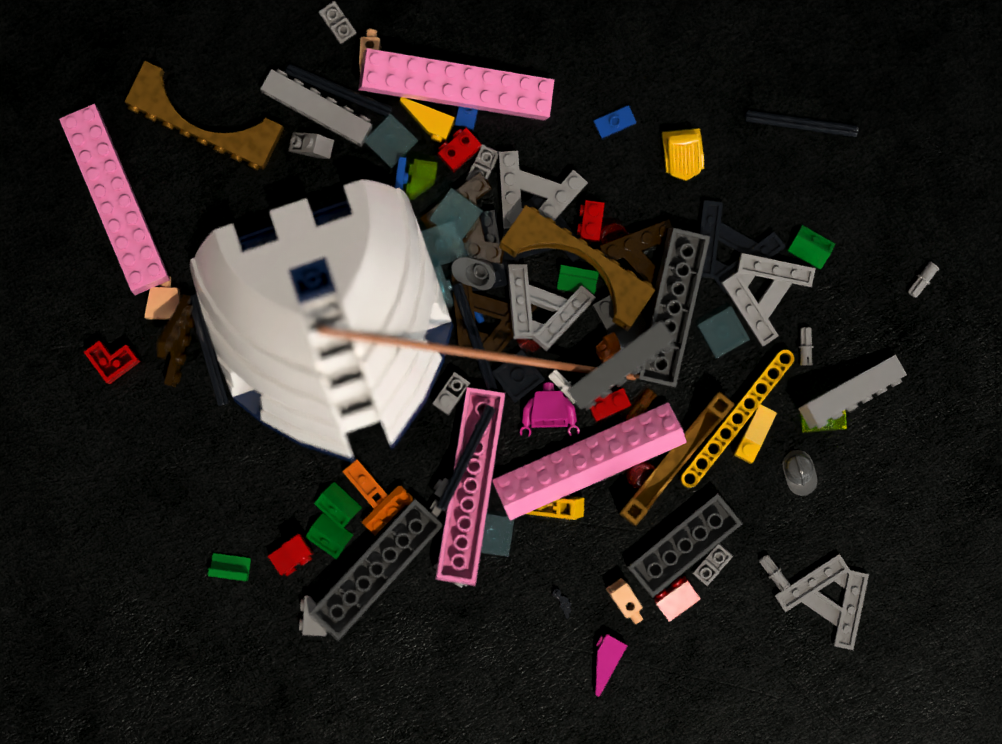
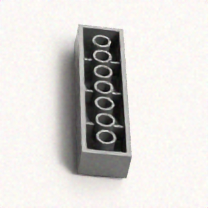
M668 228L645 332L662 321L676 341L673 342L675 346L667 352L662 350L657 354L659 358L651 364L648 361L643 364L642 367L644 369L636 374L634 378L676 387L710 240L709 236L676 228Z
M414 500L312 610L309 616L338 641L443 527V524L417 500Z

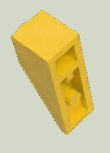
M400 98V103L422 128L431 135V139L442 142V140L447 141L455 117L407 98Z
M761 404L758 406L734 456L749 464L753 463L777 414L776 412Z
M564 496L526 514L572 520L584 517V498Z

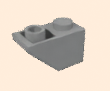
M293 132L289 151L317 158L330 159L334 140L319 134Z
M454 372L433 402V405L449 416L470 382Z
M305 596V600L301 599L300 611H304L303 619H300L299 630L303 631L302 635L327 636V631L309 616L318 605L311 596Z

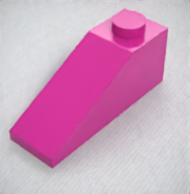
M607 634L605 637L601 636L596 644L599 647L596 661L595 694L597 696L601 695L627 647L624 643Z

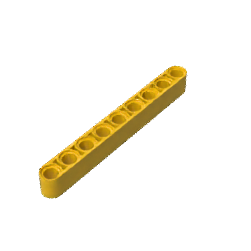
M782 350L773 358L682 473L680 481L684 487L691 488L698 484L794 361V355L791 351ZM781 354H786L789 357L788 364L781 363ZM769 369L777 371L776 379L769 378ZM757 384L765 386L766 391L764 394H759L756 391ZM746 399H751L754 402L752 409H747L744 406ZM734 414H739L742 417L740 424H735L732 421ZM722 429L730 431L728 439L721 437L720 432ZM710 444L718 446L716 454L709 452L708 447ZM698 459L706 461L705 469L697 467L696 462ZM686 474L694 476L695 481L693 484L685 482L684 477Z

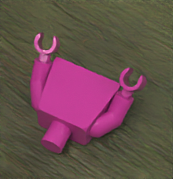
M544 383L543 391L535 392V397L531 398L523 409L522 424L524 426L520 429V435L522 436L523 429H528L529 437L532 433L531 428L568 427L567 432L570 436L571 428L575 427L578 435L580 430L575 425L577 418L574 405L567 397L563 396L562 391H554L553 383Z

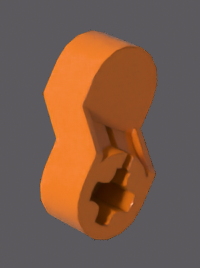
M614 332L603 336V341L596 346V352L602 364L621 350L620 342Z

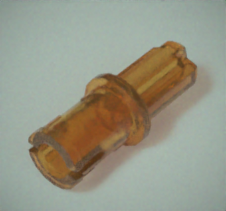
M647 388L639 401H635L636 405L627 415L626 419L629 420L643 414L645 411L647 412L648 406L657 395Z

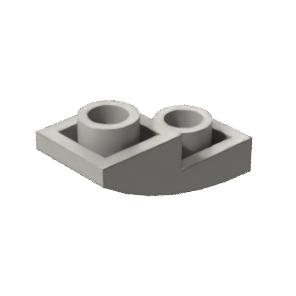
M335 1L319 11L340 44L356 34Z
M483 144L466 180L469 181L479 172L488 180L499 157V151Z
M444 478L443 481L439 479L433 488L436 490L435 495L441 497L448 479ZM436 499L429 509L432 510L431 514L438 518L442 510L436 507L438 503Z
M719 543L693 574L708 586L730 561L733 554Z

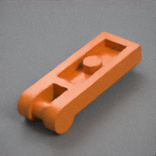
M358 459L342 471L374 509L388 496ZM379 493L381 498L375 502L372 497Z
M402 486L396 487L362 523L376 535L405 505L408 506L413 502V497L406 493Z

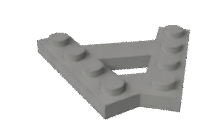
M518 151L499 152L503 228H511L524 209L521 207V190L546 198L547 200L538 211L543 217H548L555 221L588 182L574 170L561 184L519 170Z
M740 253L737 271L723 280L721 284L760 345L765 346L779 336L768 318L792 283L812 287L816 268ZM760 276L773 279L757 302L748 288L753 278Z
M508 264L507 266L513 339H533L547 351L596 299L582 285L569 299L529 285L527 264ZM531 304L552 311L555 314L545 324L533 321Z
M838 554L785 590L776 594L775 598L784 612H787L800 602L804 603L837 626L834 646L853 650L869 574L851 571L841 555ZM831 582H836L845 589L842 607L818 591Z

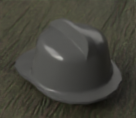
M460 257L452 265L453 276L463 284L481 290H488L495 283V270L486 259Z
M791 451L784 457L782 463L787 485L794 494L800 496L808 495L814 491L817 485V474L810 455L804 451Z

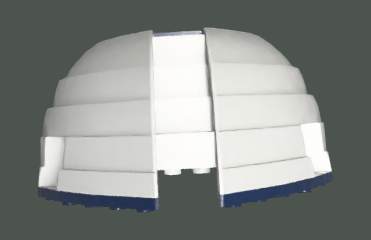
M359 180L344 185L348 198L347 201L311 212L307 198L271 210L270 214L274 226L238 237L233 224L216 229L206 238L198 249L195 258H192L190 261V271L203 317L234 401L263 425L294 442L352 462L354 458L346 432L382 420L391 447L394 448L425 404L443 365L446 353L323 336L317 334V328L325 327L448 345L453 328L439 282L408 196L401 188L395 189L389 185L369 180Z

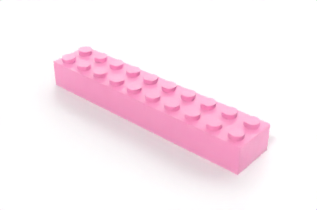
M366 49L363 52L358 90L546 120L550 117L554 80Z
M93 104L60 118L61 125L133 294L137 295L170 281L99 109Z
M467 387L454 469L486 405L494 407L495 413L448 505L437 580L472 586L476 584L505 393Z
M666 403L495 478L492 481L509 520H512L687 442L680 423L669 403Z

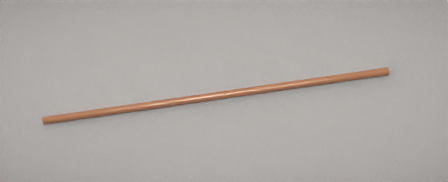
M325 327L317 328V334L323 336L590 374L598 368ZM632 373L626 377L628 380L636 379Z

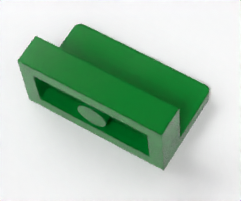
M802 225L788 251L811 265L822 269L835 243Z
M561 265L557 289L575 293L582 285L591 294L595 295L599 272Z
M335 482L314 503L341 529L362 509Z
M322 513L312 525L305 538L337 559L353 537V534L345 528L341 529L328 516Z
M213 553L208 576L248 581L251 559Z

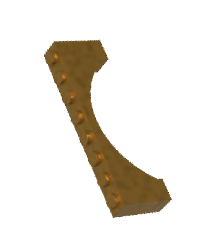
M144 61L125 100L129 110L135 113L141 111L146 114V118L152 121L158 119L163 122V126L169 129L175 127L180 130V134L188 138L192 135L197 138V142L205 146L209 143L215 146L214 150L222 154L226 151L232 154L231 158L239 162L245 160L249 162L248 166L253 169H265L284 130L282 125L265 118L262 123L252 128L234 133H214L197 128L183 119L171 105L164 88L162 78L164 71Z
M525 206L500 242L499 248L514 258L517 254L525 251L551 248L568 251L585 259L599 272L609 289L614 308L612 322L628 332L655 291L652 288L653 286L647 281H641L636 278V274L632 271H626L621 268L617 261L604 257L600 250L589 247L588 243L583 239H577L572 236L568 229H561L555 225L554 220L543 217L534 207L529 208Z
M720 392L716 394L684 433L687 443L670 450L619 514L633 526L637 525L682 466L726 416L734 404Z

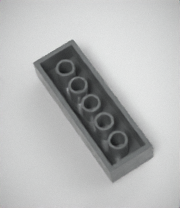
M660 321L568 389L567 392L580 410L584 408L589 410L597 404L595 401L600 396L602 399L612 393V387L615 385L620 387L627 382L628 379L626 377L632 373L635 376L644 369L642 365L647 361L651 364L659 358L657 354L662 350L667 352L675 346L673 342L676 340L664 323Z
M716 494L627 568L647 593L654 597L741 526L742 523L719 494Z

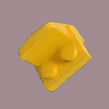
M700 129L662 132L666 173L670 172L672 176L682 180H689L699 174L701 169H704Z

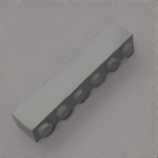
M271 69L261 87L262 93L362 147L372 129L370 119L363 115H360V117L354 115L352 109L346 106L341 108L336 105L337 101L330 97L326 99L321 97V93L316 89L310 88L309 90L303 87L304 83L295 78L292 81L287 78V74L283 71Z
M894 355L802 406L799 410L810 429L815 426L819 429L828 424L827 420L832 417L835 420L843 416L842 411L845 409L850 412L858 407V402L862 401L864 404L873 399L872 394L880 395L887 391L886 386L890 384L892 387L902 382L901 378L907 374L897 356Z

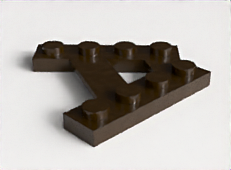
M481 172L420 218L430 232L429 253L486 259L489 262L502 264L504 250L499 248L500 244L485 242L477 200L490 191L492 187ZM460 213L467 239L449 236L447 223Z
M670 219L599 245V250L609 260L624 258L644 281L649 282L654 289L659 270L641 250L657 244L664 249L668 228H672ZM653 295L644 308L650 310Z
M451 275L452 286L461 283ZM462 283L474 320V312L501 320L490 335L479 332L485 351L501 353L513 338L510 304L472 293V286ZM453 292L458 347L473 349ZM531 304V313H533L538 306Z
M182 296L158 340L157 356L165 358L169 351L171 354L164 384L176 387V383L179 384L180 368L186 360L185 348L190 344L191 336L189 333L195 324L192 316L193 305H191V296Z

